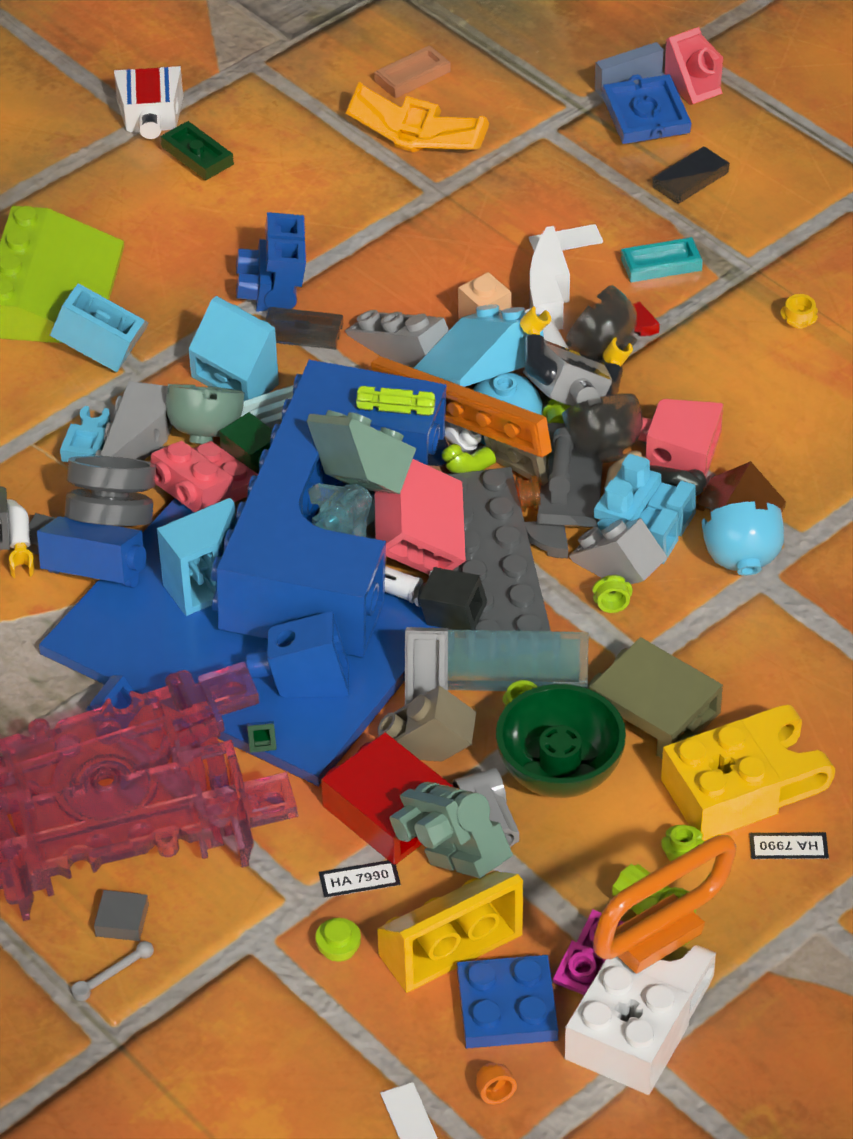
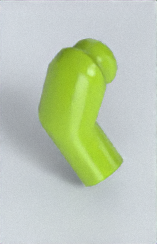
M452 444L443 450L441 455L442 459L447 463L446 468L453 474L484 470L496 463L495 454L487 446L470 455L467 452L463 453L460 445Z

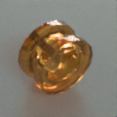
M531 475L528 480H523L521 476L516 477L515 485L522 512H525L528 507L538 511L539 505H541L537 475Z

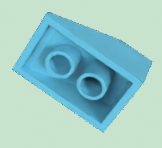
M496 304L477 307L476 313L460 318L414 369L466 387L525 367V337L528 334L520 325L521 318L526 314L525 308L513 307L499 310V305ZM542 330V331L540 332V335L544 337L543 330Z

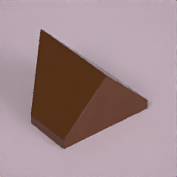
M750 461L712 477L699 498L696 509L704 512L705 508L715 510L729 504L755 502L756 509L768 510L767 503L779 507L781 512H783L786 501Z

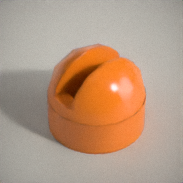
M487 1063L478 1070L475 1079L476 1086L485 1103L500 1104L507 1101L515 1093L517 1088L516 1081L511 1071L505 1065Z

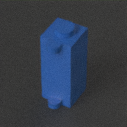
M59 516L37 531L40 569H46L50 573H68L123 583L127 587L135 588L139 582V572L145 569L147 555L146 549L143 547L142 530L80 522Z

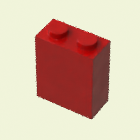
M386 732L374 741L362 745L355 755L340 766L337 765L331 768L325 777L321 779L323 807L394 865L398 864L422 845L417 836L409 842L399 840L390 822V816L404 808L399 795L408 789L415 790L418 785L424 782H433L450 787L454 786Z

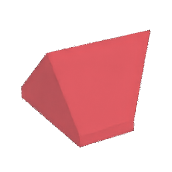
M699 27L666 39L665 75H671L678 93L689 105L723 93L721 90L723 56L701 34Z

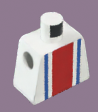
M181 66L114 70L117 102L126 131L130 133L140 132L144 138L154 139L160 135L161 130H172L177 127L183 101Z

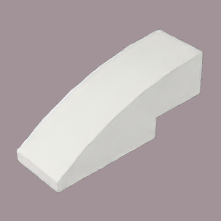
M548 226L538 240L532 257L530 268V308L535 306L546 309L550 313L557 329L560 330L563 329V304L570 301V272L554 226Z

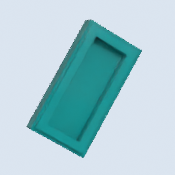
M693 237L621 249V260L630 282L702 271L703 260Z

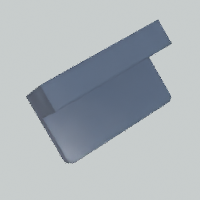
M655 42L595 62V91L603 99V85L629 81V78L633 75H641L642 79L665 75L663 73L664 49Z

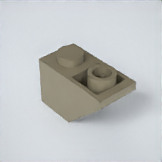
M439 685L426 694L417 696L412 702L394 713L391 712L385 715L378 726V737L386 732L418 759L442 762L472 745L476 711Z

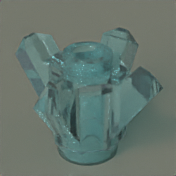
M317 483L307 490L311 504H318L320 507L319 519L313 525L330 531L366 537L367 516L372 505L371 495L366 488L358 484L341 487Z

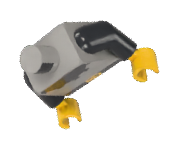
M533 306L520 320L521 328L528 334L525 337V369L523 373L551 399L591 414H596L600 406L607 405L616 397L623 373L621 366L632 353V344L628 343L622 351L616 346L617 337L613 338L603 352V358L607 363L604 364L602 361L544 340L540 332L551 322V316L547 310H544L537 316L536 308Z

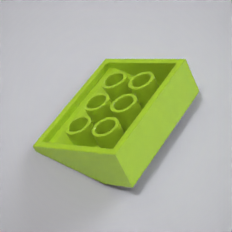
M12 206L0 241V339L62 343L50 336L62 305L78 283L110 300L124 250V241L49 208Z

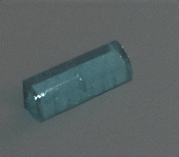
M448 630V690L507 691L512 683L521 680L531 681L538 687L550 684H571L588 689L589 632Z

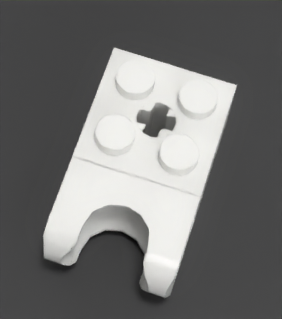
M694 945L682 959L671 962L659 960L638 974H635L618 957L606 959L566 1025L565 1059L650 1095L686 1032L691 1016L711 983L715 970L716 952L699 945Z

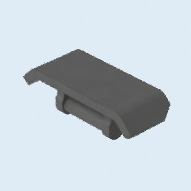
M548 423L552 452L549 453L548 483L541 486L537 525L598 527L599 519L594 518V508L599 502L601 494L605 437L590 425Z

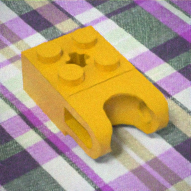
M791 705L778 706L663 747L661 781L688 824L701 831L703 835L702 840L705 841L717 835H722L777 815L780 807L816 795L826 790L832 783L835 767L825 753L820 750L797 753L787 749L797 742L802 726V719Z

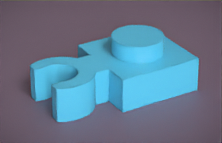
M84 406L80 410L81 425L70 424L60 448L62 462H68L69 458L75 456H95L97 450L103 449L105 429L107 424L111 423L109 409L104 408L102 415L97 418H91L89 406Z

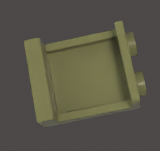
M642 637L629 649L624 648L621 650L614 663L603 674L598 673L595 675L588 686V689L599 693L609 700L619 711L623 719L657 738L656 755L662 758L664 746L700 734L721 713L723 684Z

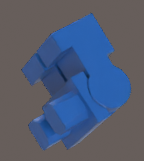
M267 212L265 223L266 240L259 239L258 250L238 249L236 260V274H238L236 299L256 300V312L268 311V308L272 311H287L294 308L297 303L296 286L302 287L306 267L304 215Z

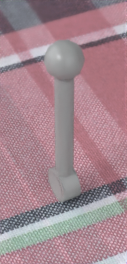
M142 941L137 945L136 951L88 982L78 981L73 984L72 994L74 999L78 1001L87 1000L93 988L138 959L151 957L154 952L153 945L148 941Z

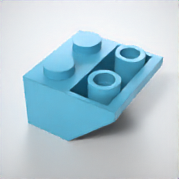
M78 283L62 305L50 336L111 370L118 372L146 330L149 322Z
M218 296L214 297L189 347L191 377L206 386L243 391L244 401L269 393L279 385L275 327L245 312L235 304H231Z
M231 498L207 506L202 510L157 528L163 586L185 616L209 607L213 603L214 593L217 588V582L211 579L213 563L217 556L222 557L224 553V540L228 529H234L236 526L235 505Z

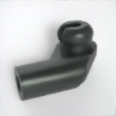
M650 465L651 471L661 473L662 483L676 487L680 481L695 484L696 496L703 492V488L707 484V478L700 470L693 469L688 472Z

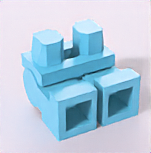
M628 454L622 462L621 469L615 478L610 480L605 488V493L595 506L594 518L600 519L597 523L600 530L605 529L620 519L625 523L641 518L668 557L679 541L678 536H682L696 514V485L680 481L677 487L662 483L661 473L650 470V461L648 459Z

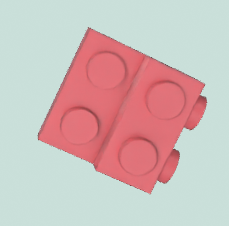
M179 441L151 453V463L156 464L155 484L193 512L228 498L236 502L248 497L250 479L252 475L258 476L256 472L212 441L195 448L190 447L183 441Z

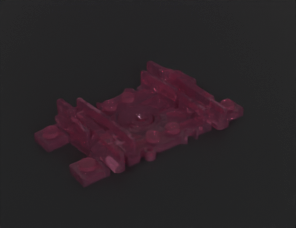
M245 661L198 676L199 683L195 684L191 673L187 670L172 673L165 679L166 687L144 694L131 691L129 693L131 705L125 709L113 707L111 699H106L100 708L59 720L54 729L50 730L48 721L39 718L29 723V737L18 733L0 739V889L4 890L5 899L8 904H19L23 921L31 920L30 912L34 902L33 892L46 889L48 897L54 896L51 877L61 875L71 879L70 868L77 861L84 860L89 862L92 872L96 873L102 864L147 854L155 845H157V851L161 856L172 857L179 851L178 839L188 843L197 841L201 858L205 859L209 858L207 849L224 845L220 828L223 827L225 837L233 835L240 864L243 868L249 866V860L254 847V839L250 828L298 817L297 805L287 772L244 782L232 740L224 742L217 740L221 736L220 732L225 731L222 715L259 704L258 691ZM205 771L210 781L211 790L209 791L207 790ZM103 779H114L108 786L98 784ZM8 814H11L14 828L9 821Z

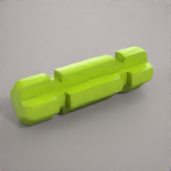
M360 386L357 391L356 404L360 410L373 411L374 407H379L381 412L411 414V410L417 411V415L431 416L435 410L436 398L433 392L419 391L418 395L413 394V390L381 387L380 391H375V387Z

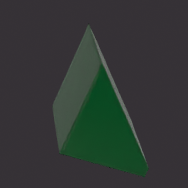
M274 721L247 724L250 753L277 750Z

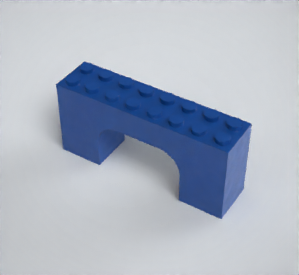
M308 360L303 374H297L295 377L292 399L287 398L284 402L281 424H275L273 427L270 449H264L261 454L258 476L252 475L250 479L248 499L246 502H240L238 506L236 526L234 529H228L226 533L224 553L222 557L217 556L214 560L211 579L217 582V588L213 597L212 609L218 612V629L268 639V630L272 626L333 611L346 654L364 657L385 602L386 541L330 531L312 524V518L319 513L325 498L334 490L348 484L325 474L307 419L309 414L326 415L327 410H332L346 416L348 412L365 416L372 420L370 427L380 431L381 427L404 435L402 442L416 448L413 459L428 465V454H435L438 440H443L445 436L447 384ZM360 386L375 387V391H380L381 387L413 390V394L418 395L419 391L433 392L436 398L435 410L431 416L417 415V411L411 410V414L381 412L379 407H374L373 411L360 410L356 404L357 391Z

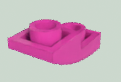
M592 910L577 942L571 941L553 977V983L582 995L586 994L606 959L599 958L593 950V940L599 918L602 914L601 912ZM619 920L617 927L625 922Z

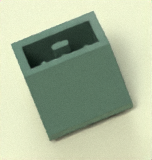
M327 410L326 415L309 414L307 423L326 475L358 489L400 494L416 451L415 447L402 442L404 435L381 427L380 431L370 427L372 420L352 412H348L347 416L332 410Z

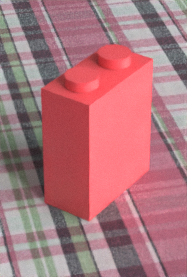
M412 459L400 494L375 491L376 539L386 541V556L428 575L434 567L454 570L464 563L466 557L462 481Z

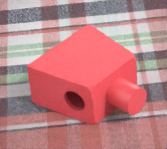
M663 399L658 402L653 419L633 415L630 417L627 438L646 442V458L650 461V465L688 472L697 469L707 477L722 431L723 404Z

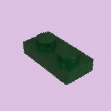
M189 121L160 136L163 149L205 180L234 165L232 152Z

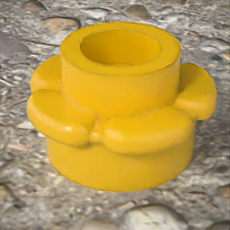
M794 294L788 297L785 306L781 309L782 318L787 319V323L794 328H805L814 324L818 318L815 300L805 294Z

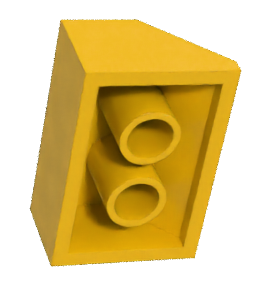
M493 871L482 878H473L462 887L442 897H434L423 906L403 916L393 917L383 926L377 928L379 956L404 991L408 993L456 969L457 962L472 961L523 935V879L519 874Z

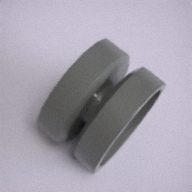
M75 456L69 458L67 481L72 485L85 489H76L66 494L65 517L80 522L115 526H137L152 523L153 500L144 494L136 492L148 491L155 487L156 464L138 459L111 456Z

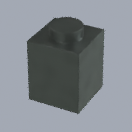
M434 567L427 582L421 585L418 592V604L422 607L427 625L473 633L487 604L480 575Z

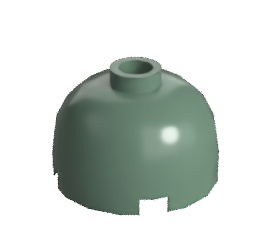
M168 384L166 413L170 423L177 431L190 435L189 442L198 444L213 442V437L220 436V430L239 419L242 415L244 406L243 391L212 386L207 388L195 387V385Z

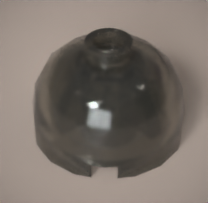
M613 285L608 286L597 296L602 301L600 304L597 303L592 308L589 305L570 329L566 337L568 341L565 342L571 350L602 362L605 361L603 352L613 338L617 337L616 346L622 351L628 343L634 346L637 342V339L632 336L637 327V312L633 303L626 295Z
M634 394L602 396L601 403L589 406L587 400L568 408L562 413L564 428L570 434V439L576 451L588 457H600L601 463L622 459L624 457L623 451L634 446L640 438L643 425L642 410L638 398Z

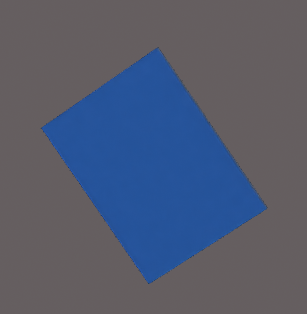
M174 498L142 533L143 547L146 549L147 556L145 569L139 572L137 586L132 588L125 586L123 583L99 579L39 644L40 654L104 685L111 676L124 675L144 704L319 786L321 779L325 777L331 768L337 765L405 681L406 627H441L427 625L422 607H418L415 603H410L408 600L385 592V602L364 657L347 655L349 662V696L284 698L279 695L273 676L251 679L248 674L247 654L267 651L268 639L218 629V612L213 611L212 605L185 616L163 586L157 528L195 513ZM274 721L277 750L250 753L247 724Z

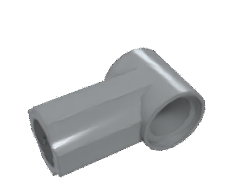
M496 768L453 780L455 788L482 794L488 800L490 806L489 819L501 824L510 848L519 842V830L506 804L505 787L501 775Z

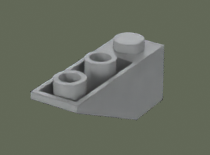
M377 310L362 313L357 318L358 322L345 330L347 336L379 356L412 368L449 331L444 317L426 316V314L407 315L401 312L383 313Z
M128 381L123 396L117 397L113 423L109 422L106 426L104 447L102 450H97L95 456L123 457L144 461L151 453L166 443L173 426L166 413L168 386Z

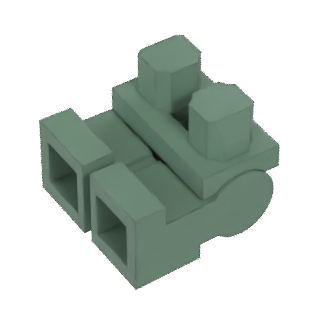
M424 782L418 785L415 790L408 789L399 795L404 808L390 816V822L397 838L409 842L417 836L424 847H427L424 850L430 865L451 871L456 869L459 873L482 878L513 856L501 824L489 819V802L479 793L433 782Z

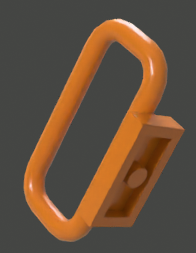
M729 835L712 837L618 893L607 904L599 918L593 940V950L601 959L618 957L635 974H638L701 935L705 922L694 913V910L714 898L726 883L736 854V843ZM716 857L710 874L698 887L680 898L675 894H671L617 927L619 920L631 907Z

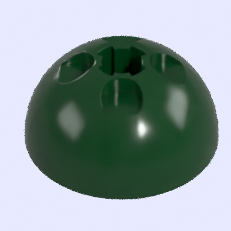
M570 684L539 686L518 695L504 708L496 727L498 751L509 773L527 789L553 798L579 796L601 785L617 767L623 754L626 739V729L622 716L609 700L595 691Z

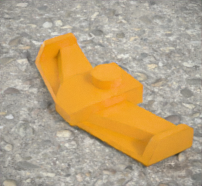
M361 82L357 83L345 113L393 141L396 148L410 152H417L423 148L480 149L489 127V122L484 116H479V118L439 117L441 113L439 105L406 96L401 108L363 86Z

